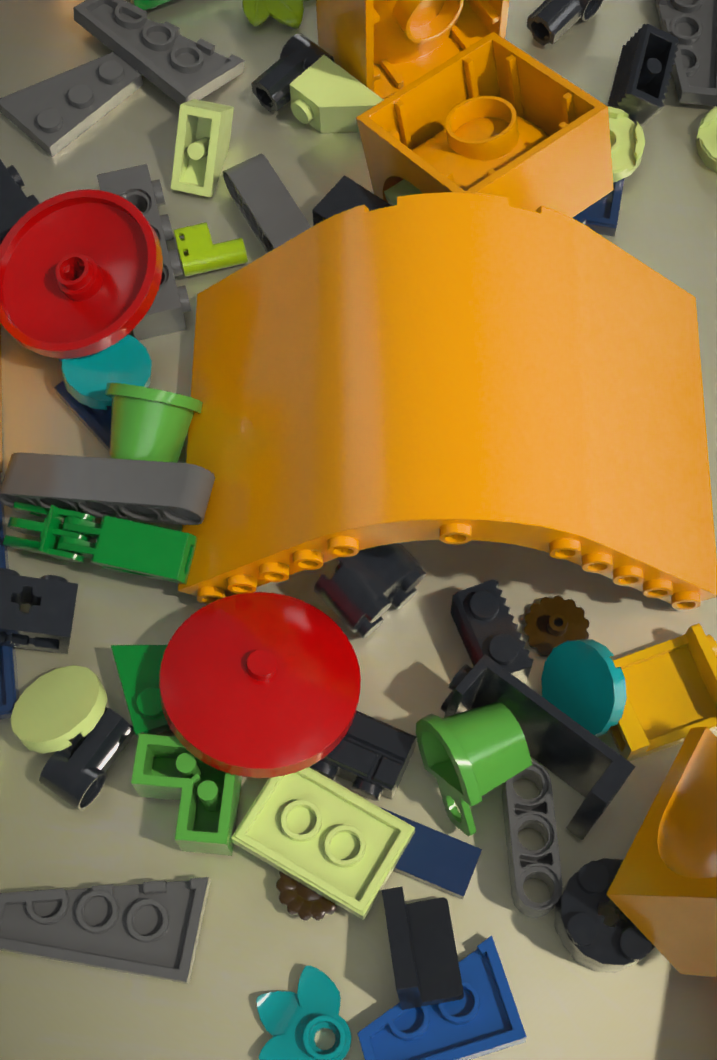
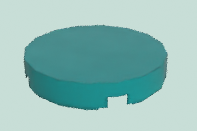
M127 335L116 344L95 354L79 358L62 359L61 369L67 391L78 402L94 409L107 410V406H112V398L105 395L107 383H121L148 388L151 382L152 360L146 347L135 337Z
M593 639L565 641L555 647L545 661L541 677L542 697L594 736L600 737L608 733L606 731L611 726H616L622 718L627 699L624 674L621 667H615L614 662L610 658V656L614 655L601 643Z

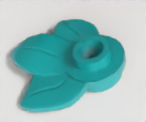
M305 966L299 979L297 994L291 991H275L261 994L257 997L256 1003L260 1020L266 1030L273 1036L262 1048L259 1060H343L351 1047V1032L346 1021L339 1016L340 992L335 983L325 973L315 967ZM323 1029L331 1030L335 1034V1043L327 1050L318 1048L315 1043L317 1033Z

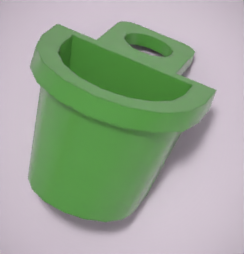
M107 383L105 395L112 398L110 458L178 463L194 412L201 413L203 402L189 396L153 388L121 383Z
M494 702L445 718H440L431 713L416 722L415 733L424 768L437 780L448 818L467 836L475 834L476 827L470 806L472 807L482 802L481 796L533 765L526 739L518 721L503 703Z

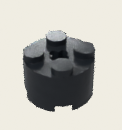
M401 543L376 546L359 550V553L355 556L338 557L337 559L340 563L335 568L336 573L331 579L322 574L314 586V592L353 633L357 632L364 639L382 624L384 619L381 616L391 605L399 610L410 601L418 591L415 586L426 576V572L422 569L423 566Z
M602 858L585 864L568 880L562 889L561 897L555 905L554 927L556 933L560 936L563 946L569 951L575 962L593 971L612 973L621 971L624 968L637 964L655 948L606 895L624 859ZM606 905L613 907L615 914H619L620 917L612 927L603 923L605 916L598 915V910H602Z

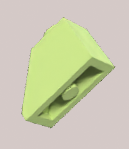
M325 55L289 84L292 113L301 123L311 125L320 133L359 132L356 117L384 100Z
M197 99L180 104L171 180L172 190L206 197L213 196L229 150L234 113L233 106Z

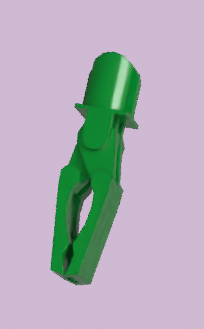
M14 502L12 509L14 511L45 520L42 523L10 517L8 528L40 537V542L5 535L3 540L5 547L45 554L61 561L68 560L84 563L85 558H91L92 563L102 565V568L185 585L187 583L198 540L196 536L190 533L103 515L101 524L95 523V517L92 515L61 509L54 505L46 508L20 502ZM90 539H97L96 543H92L89 541Z

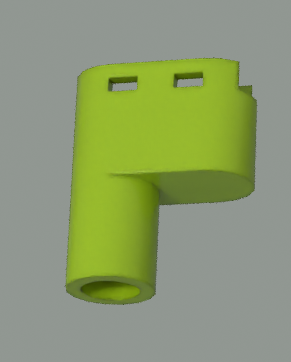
M207 222L174 229L185 277L248 263L242 238L213 244Z

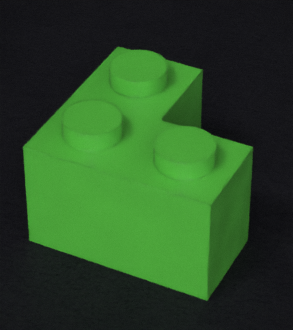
M139 733L131 784L138 795L146 798L180 801L175 841L182 851L232 856L234 843H232L231 837L236 829L242 776L229 774L207 765L190 753L176 737Z

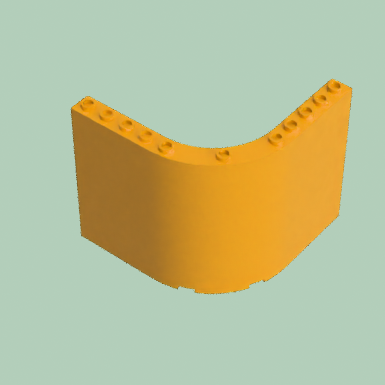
M462 192L399 196L395 206L369 211L364 204L333 215L197 294L191 397L202 401L203 404L201 413L194 412L188 430L186 463L209 470L214 474L215 481L202 524L182 525V532L190 533L196 536L198 540L186 585L178 583V591L196 596L199 603L208 605L227 596L253 593L259 586L270 582L286 581L289 579V575L303 570L319 569L323 566L324 562L338 557L355 556L359 553V550L410 541L440 540L446 544L458 545L468 543L471 540L513 544L547 552L553 558L566 559L582 566V569L586 572L599 573L611 578L617 585L630 586L642 591L646 597L658 598L668 602L672 608L678 610L695 609L701 605V601L717 597V558L696 297L586 225L570 216L542 205L536 209V212L510 206L509 197Z

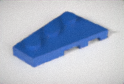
M493 937L487 938L477 946L474 952L459 962L464 990L463 999L402 1010L399 1002L357 1033L364 1059L471 1060L525 1043L527 1036Z

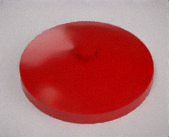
M91 189L70 191L38 204L17 221L0 245V323L24 347L37 354L51 358L72 359L85 357L116 344L141 322L153 304L159 290L163 271V256L155 230L135 205L125 198L107 191Z
M268 592L241 593L227 596L193 613L182 623L170 639L160 668L162 709L170 729L179 742L196 758L207 765L229 774L251 778H272L292 774L312 766L331 753L342 741L352 725L357 711L361 688L358 659L352 644L342 629L329 616L311 604L287 595Z

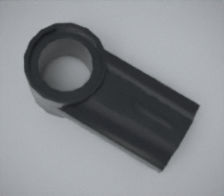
M545 0L528 16L527 28L531 31L533 39L543 46L549 43L554 44L579 19L588 21L592 18L603 0Z
M302 33L295 34L284 45L280 59L251 83L252 92L258 98L260 104L269 112L273 110L278 111L291 100L289 84L323 55L333 62L334 58Z
M105 707L104 714L90 733L85 737L79 733L71 746L61 751H56L50 757L40 774V783L76 809L82 811L87 808L103 788L107 778V770L135 735L133 726L118 713Z

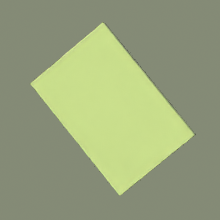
M308 767L285 776L269 778L234 832L231 840L235 845L364 920L414 835L415 827Z

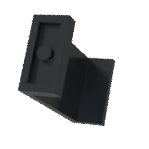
M486 654L483 655L473 668L465 664L458 671L448 687L452 691L440 708L445 712V718L494 702L503 703L518 721L526 739L530 756L585 797L583 803L566 827V829L581 840L585 838L636 767Z

